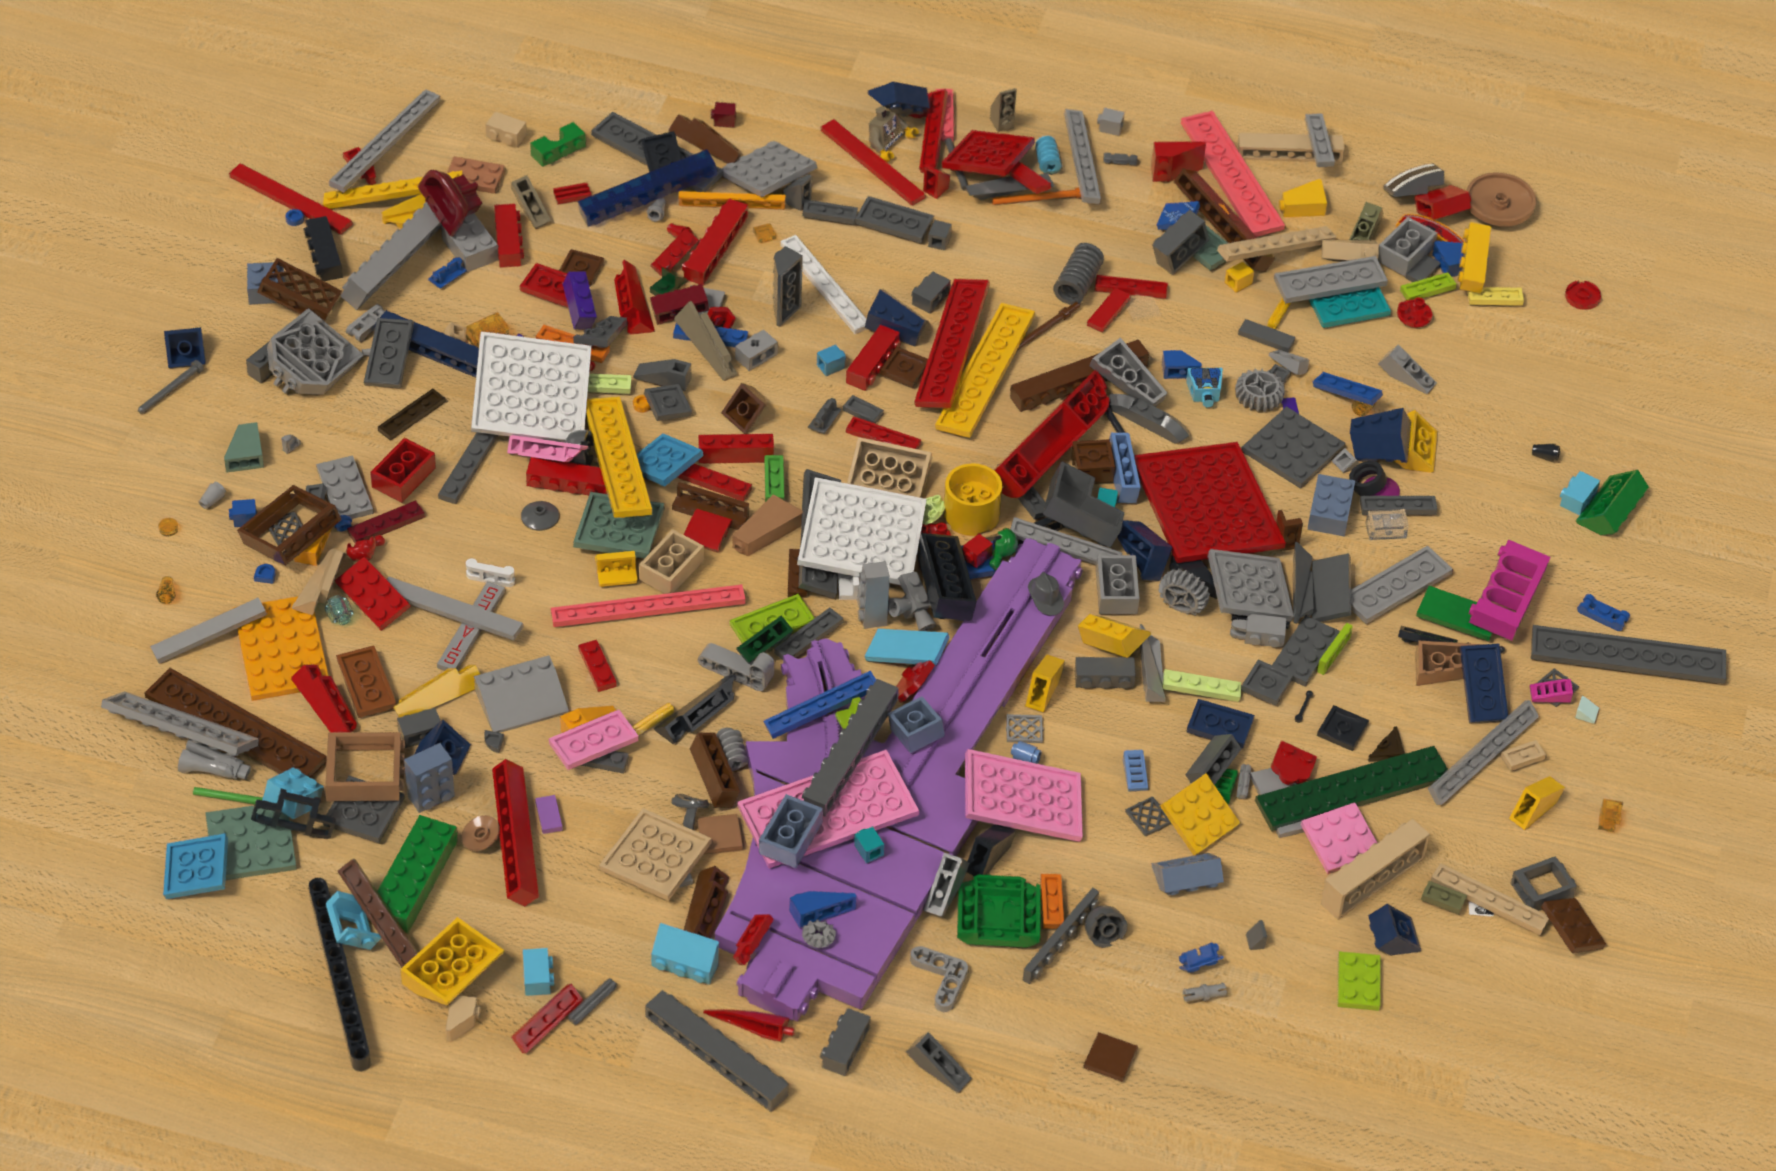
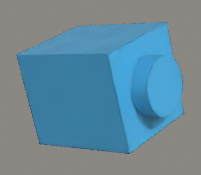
M836 344L817 352V366L825 376L845 369L846 355Z

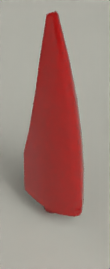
M703 1010V1013L740 1027L763 1038L781 1042L784 1035L794 1036L795 1028L788 1027V1017L746 1010Z

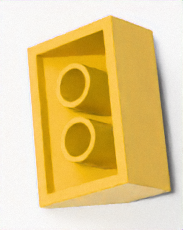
M1416 410L1407 413L1411 421L1407 463H1401L1400 460H1395V462L1407 470L1431 473L1434 472L1437 430Z
M1089 614L1078 625L1084 644L1126 658L1151 635L1150 631L1093 614Z

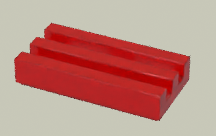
M587 182L553 188L557 205L592 199Z

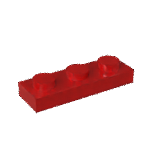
M685 228L653 261L650 267L662 277V268L672 270L699 240Z
M597 639L579 644L578 650L597 691L601 692L617 687V682Z

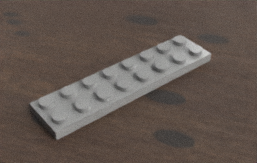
M125 691L103 699L101 707L107 709L112 714L124 715L126 719L141 721L143 725L158 727L160 731L175 733L177 737L192 739L194 743L209 745L211 749L226 751L231 756H237L258 746L259 738Z

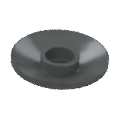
M535 501L523 508L521 520L529 529L544 531L556 525L559 520V512L549 502Z

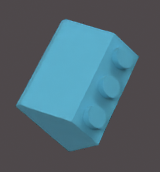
M660 923L651 953V966L658 970L672 972L680 977L684 976L693 979L698 983L710 985L719 966V941Z

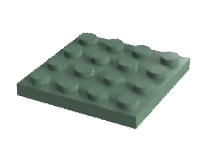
M590 492L573 547L606 553L635 551V557L645 559L652 550L664 512V503L650 501L652 515L614 518L608 494Z
M254 806L205 812L208 836L226 834L228 837L226 880L297 870L291 829L278 826L273 828L252 821L251 816ZM259 808L257 813L272 818L274 811ZM281 812L280 819L290 821L289 817Z

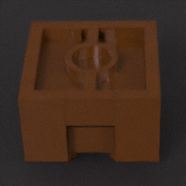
M1110 439L1073 441L1071 459L1072 464L1076 466L1075 468L1095 477L1094 483L1113 482L1115 464Z

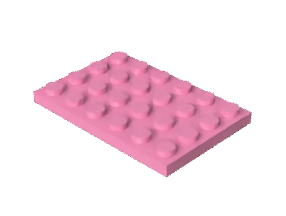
M967 749L965 753V816L972 820L1080 842L1083 837L1081 773Z

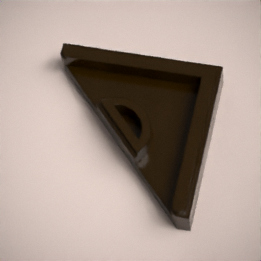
M1397 726L1393 727L1388 736H1385L1374 752L1369 755L1368 762H1378L1405 754Z

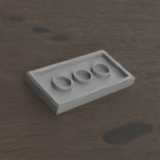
M1271 768L1250 774L1258 795L1297 784L1286 785L1282 783L1279 775L1275 774ZM1302 821L1275 830L1279 838L1304 832L1300 825Z

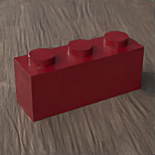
M703 284L692 285L684 289L650 297L657 325L674 321L675 316L691 301L698 313L709 311Z

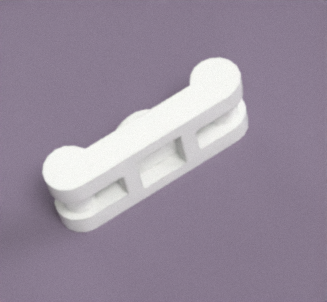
M472 558L466 561V576L470 580L485 583L488 581L504 587H512L515 584L514 568L511 566L502 568L482 564Z

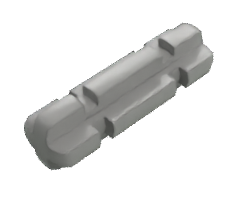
M1242 764L1240 768L1237 798L1246 799L1248 796L1251 773L1250 765Z

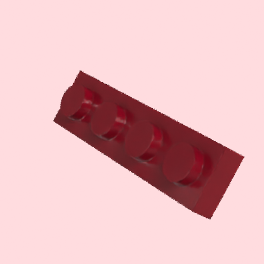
M415 500L347 528V531L354 543L356 541L369 540L372 536L375 538L377 535H384L425 518V513Z

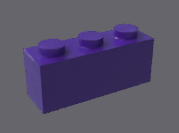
M568 272L563 282V288L573 329H591L597 316L586 272Z

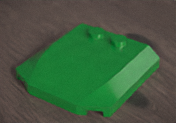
M976 875L973 876V880L963 882L958 890L957 938L970 945L1029 948L1039 943L1040 885L1036 883V886L1026 883L1025 878L1018 876Z

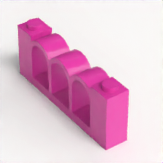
M1508 539L1506 545H1501L1497 556H1500L1495 571L1490 576L1487 587L1483 590L1477 604H1472L1468 614L1472 615L1469 623L1512 641L1551 557ZM1510 570L1516 571V572H1518V573H1520V574H1523V575H1525V576H1528V577H1530V578H1532V579H1529V578H1527V577H1524V576H1522V575H1519V574H1517V573H1514V572H1512V571H1510ZM1501 586H1505V587L1510 588V589H1512V590H1514V591H1517V592H1519V593H1522V594H1524V596H1522V595H1520V594H1518V593H1515V592H1513V591H1510V590H1508V589H1506V588H1503V587H1501ZM1492 602H1496V603L1501 604V605H1503V606H1505V607H1508V608H1510V609H1513V610L1516 611V613L1513 612V611H1511V610H1508V609H1506V608H1503V607H1501V606H1499V605H1496V604H1494V603H1492Z

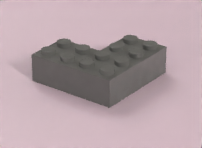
M1061 461L1051 479L1043 515L1050 520L1063 524L1068 529L1079 532L1084 537L1097 541L1100 545L1111 548L1121 531L1125 512L1091 496L1095 477Z

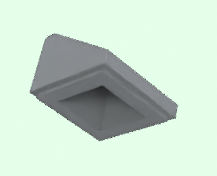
M1345 448L1332 460L1343 473L1352 470L1360 464Z

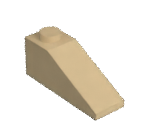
M1322 240V258L1355 260L1376 256L1378 260L1379 244L1375 240Z

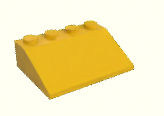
M457 917L400 969L401 981L405 987L416 995L448 1005L504 953V950Z

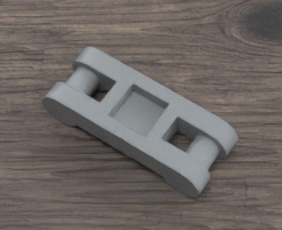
M378 304L373 306L346 328V333L350 336L354 335L355 339L359 342L364 341L366 336L375 330L374 324L377 322V318H380L385 312L383 307Z

